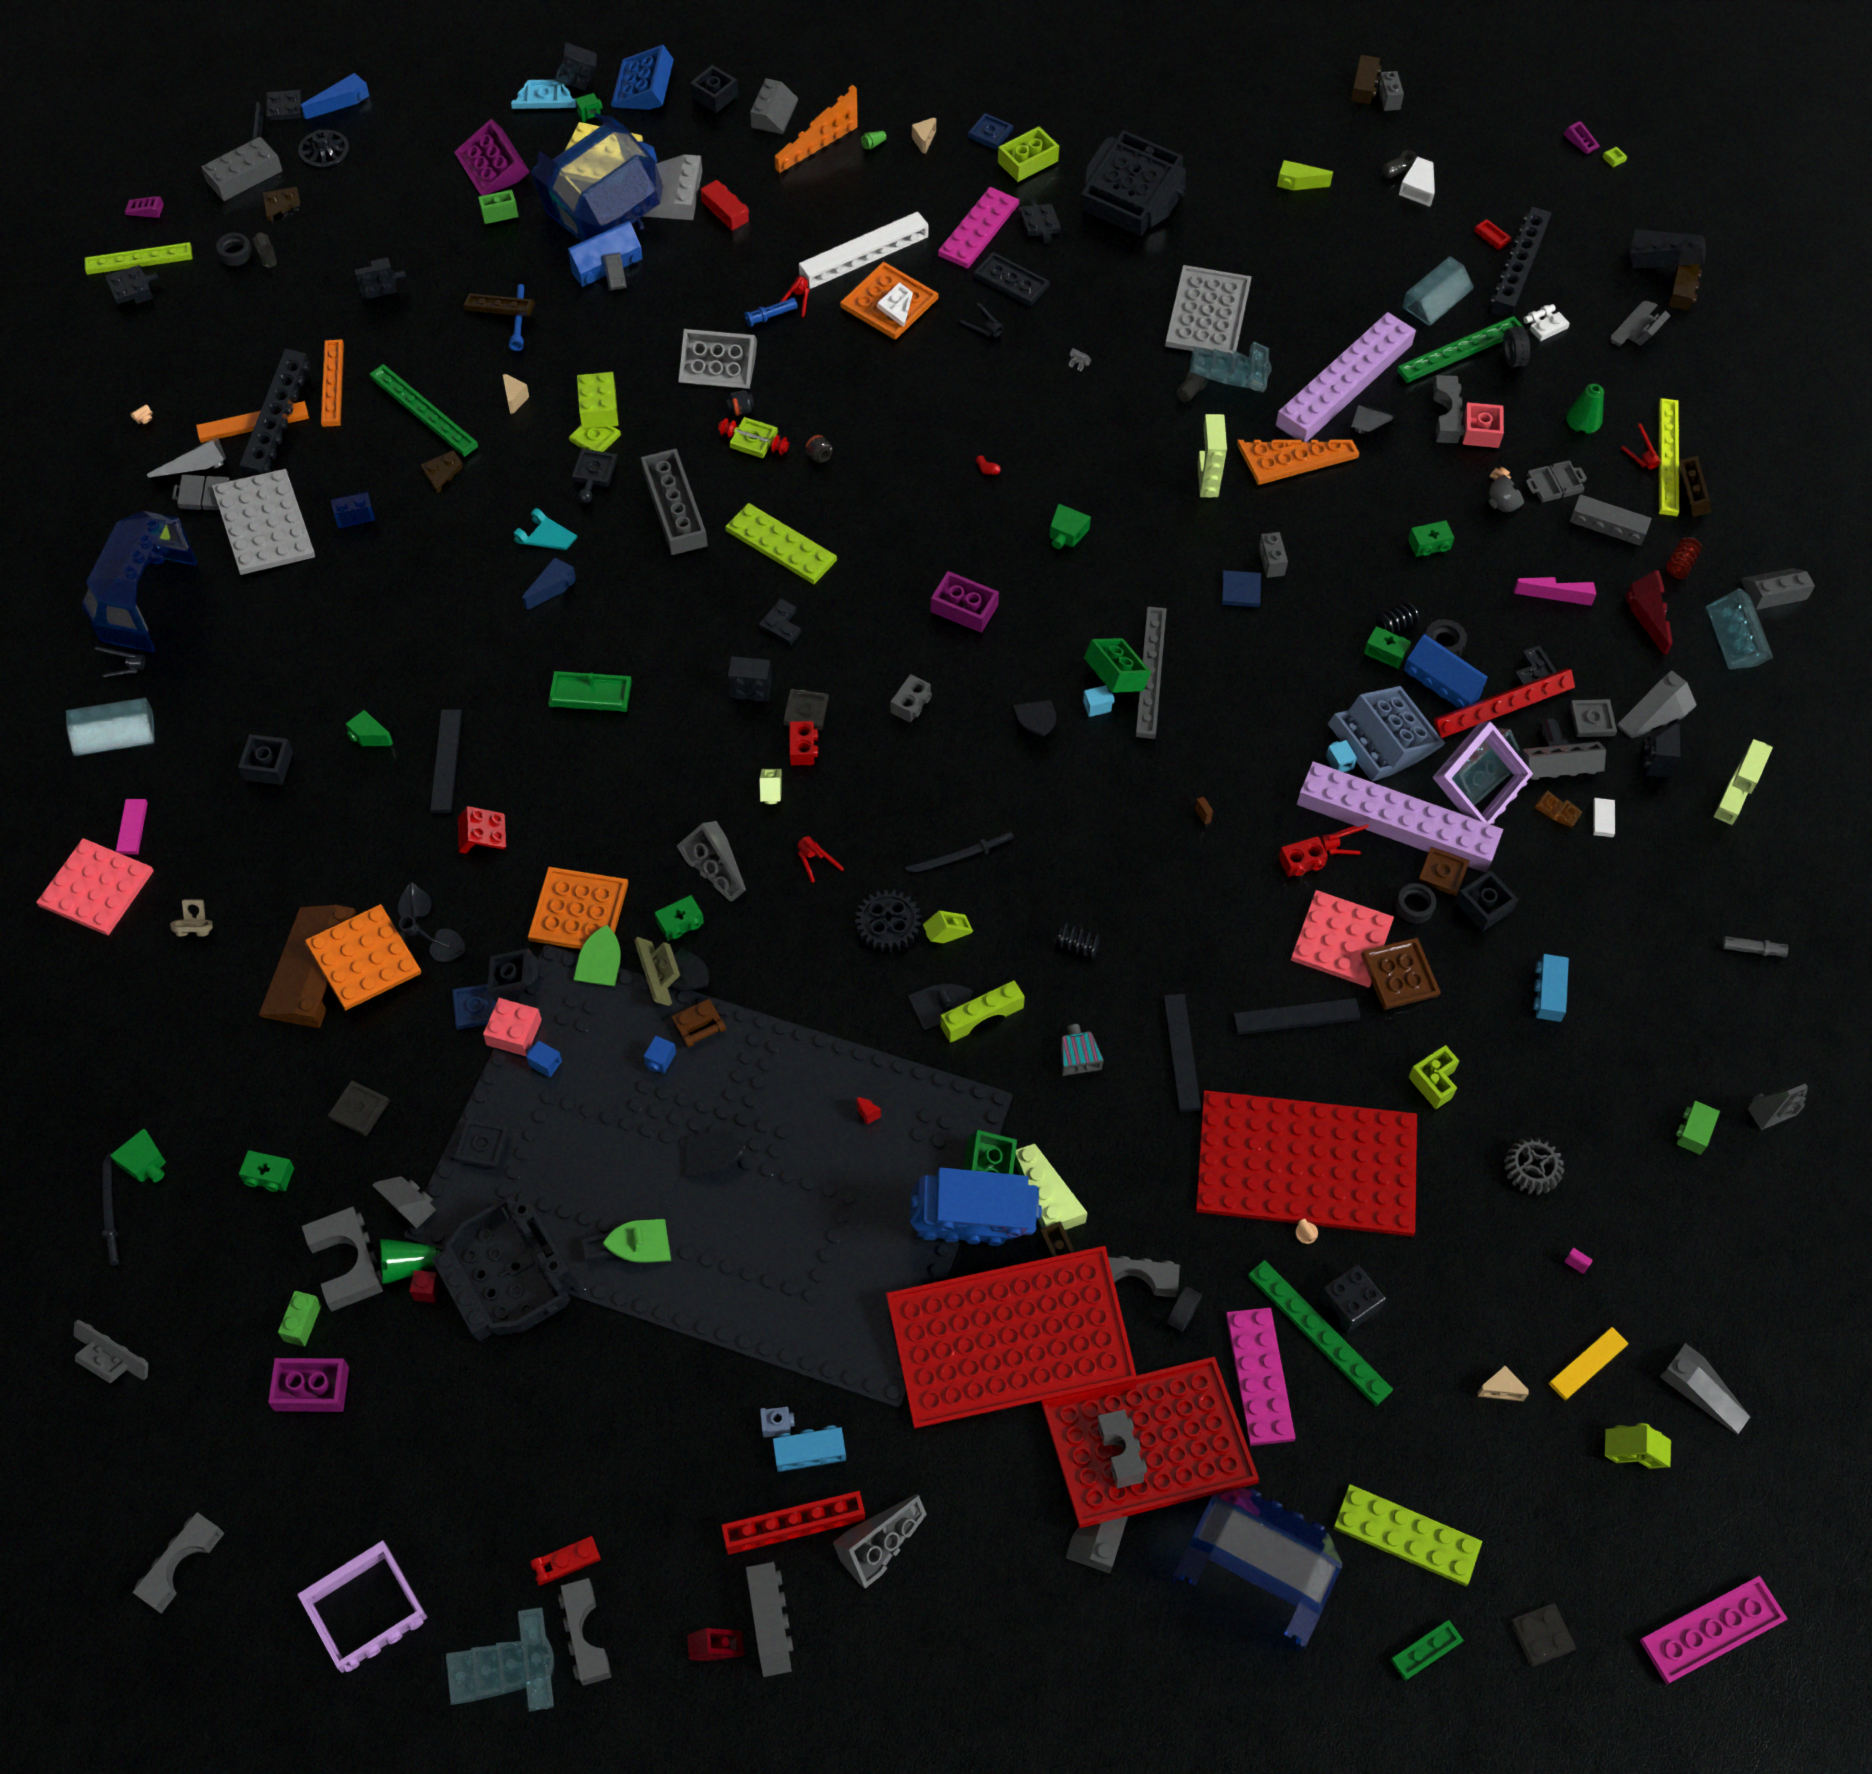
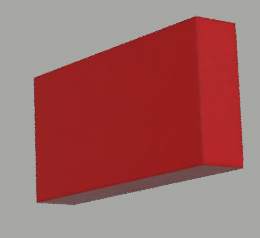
M1487 219L1478 224L1474 229L1475 233L1498 250L1509 244L1512 239Z

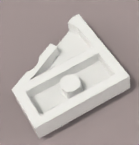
M899 282L878 302L877 308L904 327L913 292Z

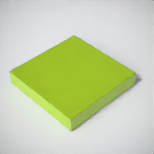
M581 425L569 436V440L582 449L604 452L621 434L618 429L610 425L582 429Z

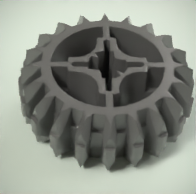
M1531 1137L1526 1141L1522 1138L1518 1143L1515 1142L1506 1153L1504 1171L1509 1172L1507 1179H1514L1512 1182L1513 1186L1519 1184L1520 1191L1526 1188L1528 1194H1531L1533 1190L1537 1195L1542 1191L1547 1193L1550 1188L1554 1189L1562 1179L1564 1161L1559 1160L1561 1153H1554L1555 1146L1548 1147V1141H1545L1544 1144L1541 1143L1540 1137L1535 1142ZM1520 1155H1522L1524 1158V1164L1521 1167L1518 1163V1157ZM1546 1165H1548L1550 1169V1175L1548 1177H1546V1175L1544 1174V1168Z

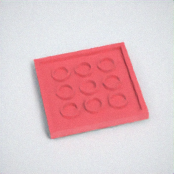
M83 838L41 895L37 904L39 907L109 936L154 870L151 866Z
M1316 890L1291 961L1370 987L1372 980L1361 953L1365 950L1384 946L1394 917Z

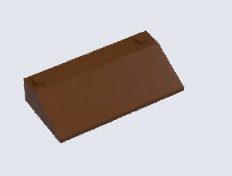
M339 905L300 907L260 1010V1017L320 1028L326 1013L322 999L327 989L328 981L305 944V940L357 916L354 908Z

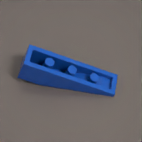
M355 73L351 74L302 103L301 109L304 118L309 119L359 103L369 97L367 84Z

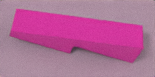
M1555 577L1518 578L1514 587L1515 594L1591 606L1596 596L1594 582L1556 583Z

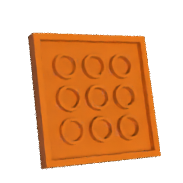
M882 262L840 302V307L896 340L938 299V293L889 264ZM899 282L913 292L904 327L877 308L878 302Z
M548 867L528 935L529 941L582 949L588 938L606 925L615 934L628 887V879Z
M381 904L305 940V944L345 1011L421 974V969Z

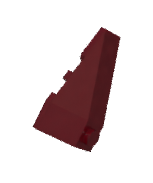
M1658 570L1633 582L1626 592V602L1629 603L1631 611L1663 655H1666L1673 643L1669 621L1665 620L1667 605L1662 603L1661 593H1664V586Z

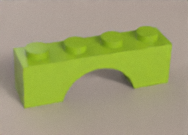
M1014 980L942 1014L940 1026L951 1043L968 1035L978 1023L991 1016L1004 1015L1006 1017L1023 1009L1025 997Z

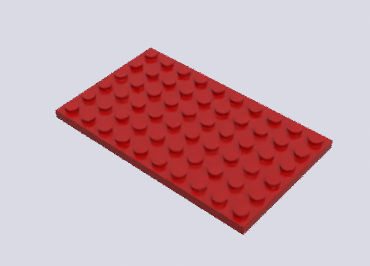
M1204 1090L1196 1212L1298 1223L1302 1219H1306L1307 1222L1316 1226L1414 1236L1417 1114Z
M1106 1246L886 1293L914 1429L1137 1380Z

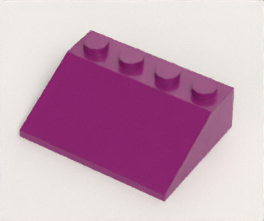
M492 119L454 152L481 196L518 183L530 172L503 129Z

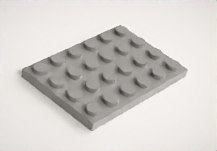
M1183 265L1165 346L1235 358L1251 276Z
M286 469L212 485L240 575L315 557Z

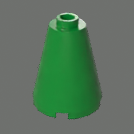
M1588 385L1569 408L1566 420L1568 425L1575 431L1579 432L1582 430L1585 433H1592L1600 428L1603 422L1604 390L1600 385Z
M380 1239L382 1284L413 1276L414 1270L429 1271L436 1269L431 1258L439 1254L440 1250H436V1247L431 1245Z

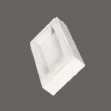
M1594 798L1593 835L1614 837L1615 800Z

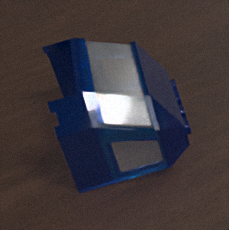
M594 113L595 117L604 123L602 126L553 160L540 151L537 157L539 158L536 167H533L531 173L545 211L582 242L627 221H630L631 224L634 222L636 227L642 230L644 227L640 217L660 204L663 190L656 161L625 126L613 117L601 116L597 113Z
M141 511L116 523L86 581L89 588L82 602V608L100 641L155 652L147 625L136 605L137 583L146 565L150 562L163 564L164 559L197 565L198 562L179 518Z
M1242 1488L1213 1495L1176 1568L1171 1582L1176 1584L1178 1579L1183 1581L1184 1577L1190 1578L1189 1583L1196 1586L1208 1560L1246 1579L1251 1584L1257 1585L1297 1607L1284 1635L1289 1638L1292 1635L1296 1636V1643L1298 1645L1295 1650L1302 1651L1312 1635L1343 1565L1330 1535L1325 1532L1326 1528L1316 1522L1310 1524L1304 1521V1516L1296 1511L1291 1510L1289 1513L1281 1509L1282 1504L1273 1499H1270L1269 1502L1260 1497L1261 1493L1252 1488H1248V1490Z

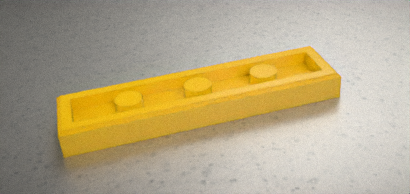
M1613 1327L1610 1328L1550 1381L1549 1385L1566 1401L1629 1343Z

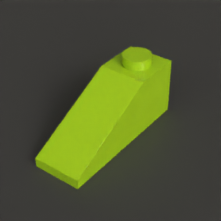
M1284 160L1279 173L1277 187L1289 190L1330 187L1333 171Z

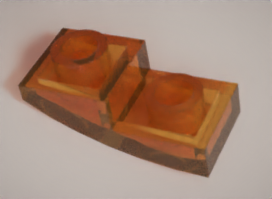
M1549 791L1543 794L1535 808L1548 817L1569 827H1572L1582 814V811L1568 800L1563 803Z

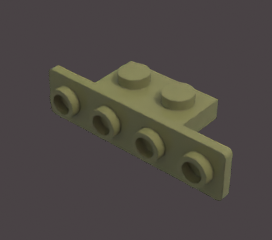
M637 937L634 941L652 998L659 1004L670 1006L672 1001L667 988L680 976L671 946L663 942L655 950L651 941Z

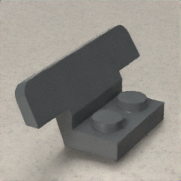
M1643 301L1612 334L1610 341L1620 347L1628 338L1641 346L1661 327L1670 315L1666 311L1661 315L1656 314L1654 317L1649 315L1657 307V304Z

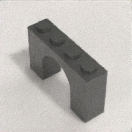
M354 1207L302 1226L307 1244L312 1253L341 1243L350 1244L358 1249L357 1262L350 1272L321 1284L326 1303L331 1311L383 1292L381 1286L382 1273L380 1270L376 1271L374 1264H377L378 1261L374 1251L370 1252L368 1247L371 1244L370 1237L367 1231L363 1233L361 1227L365 1225L361 1212L356 1213Z

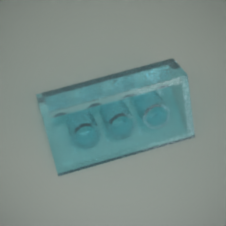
M1449 256L1406 292L1403 308L1430 326L1473 289V284L1464 265Z
M1739 588L1706 606L1729 669L1756 667L1773 658L1750 595Z
M147 698L66 710L67 730L74 756L154 743L153 711Z
M1496 728L1522 759V753L1511 729ZM1484 740L1451 779L1475 806L1512 772L1487 741Z

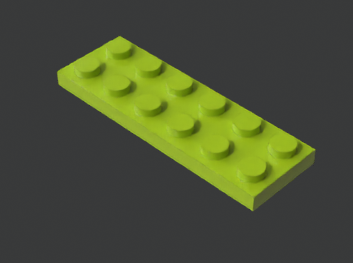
M750 503L726 525L727 532L812 584H815L837 561L836 555Z
M1351 1484L1348 1486L1333 1528L1466 1587L1469 1584L1482 1541Z

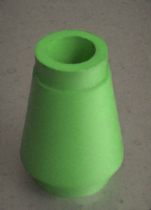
M884 131L865 133L861 137L862 146L870 150L886 140Z

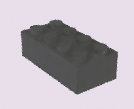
M261 137L201 166L206 182L223 201L282 171L278 155Z

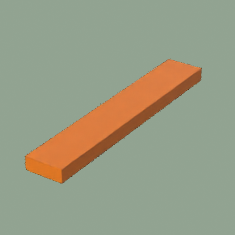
M327 340L324 342L322 427L341 426L343 340Z
M305 401L293 403V413L288 415V423L309 419ZM260 411L196 425L199 440L203 443L215 437L220 439L251 432L255 427Z

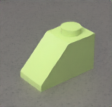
M762 769L760 775V801H765L766 804H776L777 801L781 800L782 769Z

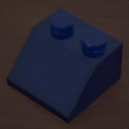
M368 490L331 498L338 528L375 520Z

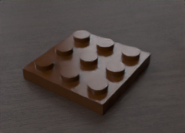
M1418 938L1365 950L1361 953L1383 1010L1438 997L1441 994Z

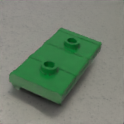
M554 671L548 704L549 707L627 712L632 679L631 676Z

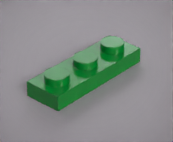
M1448 1620L1393 1657L1390 1661L1404 1681H1406L1464 1640L1450 1620Z

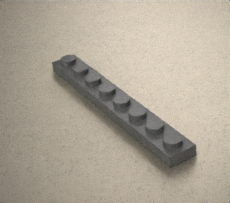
M1147 608L1142 662L1151 671L1144 691H1140L1136 737L1151 739L1156 737L1167 608Z

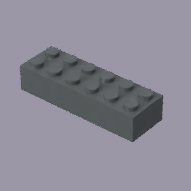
M677 449L641 457L643 474L671 555L708 546L706 531Z

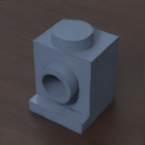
M788 1407L761 1408L763 1437H773L784 1433L791 1434L790 1427L795 1426L793 1412L789 1413ZM782 1418L780 1422H775L773 1419Z

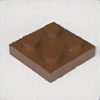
M1431 847L1418 883L1457 896L1470 860Z

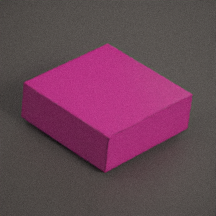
M1573 1248L1567 1256L1565 1263L1584 1274L1593 1260Z

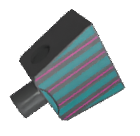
M1078 1024L1068 1026L1069 1035L1063 1036L1061 1041L1062 1076L1102 1070L1103 1058L1092 1033H1081Z

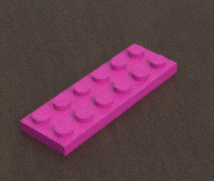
M989 187L938 250V256L968 269L1017 208L1019 199Z
M1271 1308L1227 1312L1226 1318L1249 1446L1295 1441L1296 1438Z
M1758 1576L1647 1635L1640 1642L1667 1685L1786 1621L1787 1617L1762 1578Z

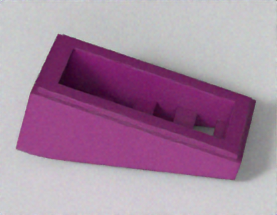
M1581 121L1569 126L1564 132V135L1586 154L1600 147Z
M157 196L129 200L125 215L159 218L164 205L161 197Z

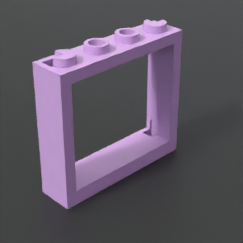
M1491 721L1479 723L1437 771L1433 779L1463 815L1491 825L1494 824L1495 818L1506 810V805L1517 797V792L1527 784V780L1533 773ZM1486 740L1514 776L1483 813L1480 814L1451 778L1480 744Z
M384 1541L376 1544L297 1594L336 1667L342 1673L344 1671H352L358 1667L359 1662L364 1658H371L381 1651V1647L388 1643L393 1644L402 1638L403 1633L409 1629H417L424 1623L423 1620L427 1618ZM383 1559H386L415 1613L343 1658L314 1603Z

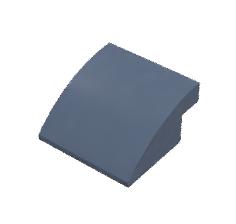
M1401 686L1359 695L1348 711L1335 713L1328 723L1341 742L1347 740L1357 757L1356 762L1371 782L1393 775L1417 763L1445 744Z

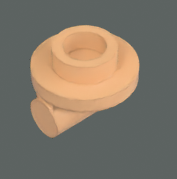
M144 405L131 413V417L138 424H146L152 419L151 415L153 412L148 405Z
M1503 467L1495 468L1490 474V477L1494 480L1502 475H1506L1509 479L1511 478L1509 476L1510 472Z
M1302 1219L1298 1222L1296 1237L1302 1243H1312L1318 1236V1230L1315 1225L1307 1222L1306 1219Z

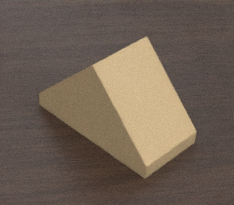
M936 118L912 125V139L922 153L926 154L935 135Z
M504 374L505 390L510 414H512L527 400L529 393L527 384Z
M1504 1366L1482 1385L1478 1391V1396L1524 1401L1528 1396V1389Z

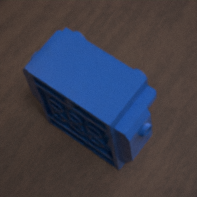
M939 1168L935 1176L924 1175L920 1177L911 1191L910 1223L917 1231V1236L923 1237L925 1240L942 1238L947 1242L964 1240L969 1244L986 1242L990 1246H1000L1007 1239H1013L1024 1234L1032 1235L1036 1231V1221L1041 1218L1042 1206L1039 1205V1188L1036 1185H1028L1029 1176Z

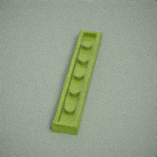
M190 242L86 257L85 271L88 275L128 269L138 265L143 267L192 259V247Z

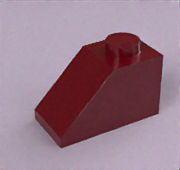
M705 1628L687 1635L689 1660L710 1661L744 1655L742 1631Z

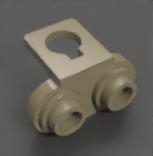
M184 899L182 901L184 920L171 922V930L177 936L188 935V932H195L197 936L208 935L209 931L213 928L212 921L205 920L204 901L202 899ZM189 905L198 906L199 913L196 915V918H193L192 914L188 911Z

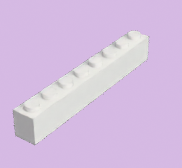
M919 212L908 215L815 257L799 263V276L805 277L808 280L809 289L927 238L928 223Z

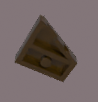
M297 187L263 193L268 221L273 220V215L279 212L283 214L290 208L300 204Z
M454 450L421 464L422 471L437 493L442 490L441 486L446 481L450 482L454 474L458 473L463 467Z

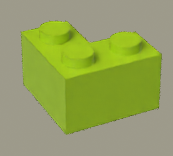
M1445 1045L1413 1066L1408 1078L1435 1109L1451 1100L1457 1089L1447 1076L1455 1071L1459 1060Z
M1637 1423L1633 1427L1617 1425L1613 1429H1606L1605 1456L1616 1463L1638 1461L1649 1469L1670 1467L1671 1440L1645 1423Z

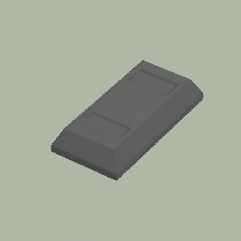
M620 252L603 255L609 291L627 288Z

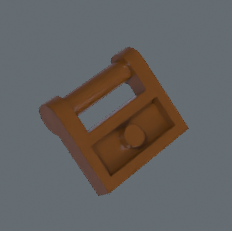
M710 999L672 1016V1020L688 1048L705 1037L718 1031L721 1033L726 1030L723 1020ZM711 1022H714V1023H715V1024H713V1025H711V1026H709V1027H707V1028H705V1029H703V1030H700V1031H698V1032H696V1033H694V1034H692V1035H689V1034H688V1033H690V1032H692V1031H694V1030H697V1029H699V1028H701V1027H703V1026H705V1025H707V1024H709V1023H711Z

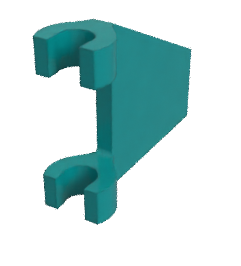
M537 508L531 513L534 516L532 521L540 524L529 537L520 528H517L513 533L516 536L514 541L519 544L567 550L577 538V535L547 518Z

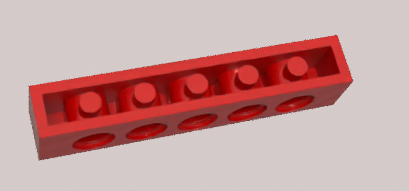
M860 1491L723 1524L722 1529L728 1555L862 1522L865 1521V1512Z

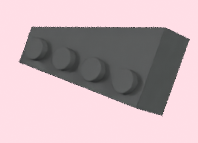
M774 1562L746 1567L763 1677L792 1672L789 1651H793L791 1636L786 1637L785 1629L790 1628L788 1615L782 1613V1607L786 1606L784 1592H779L778 1585H783L781 1571L775 1570Z

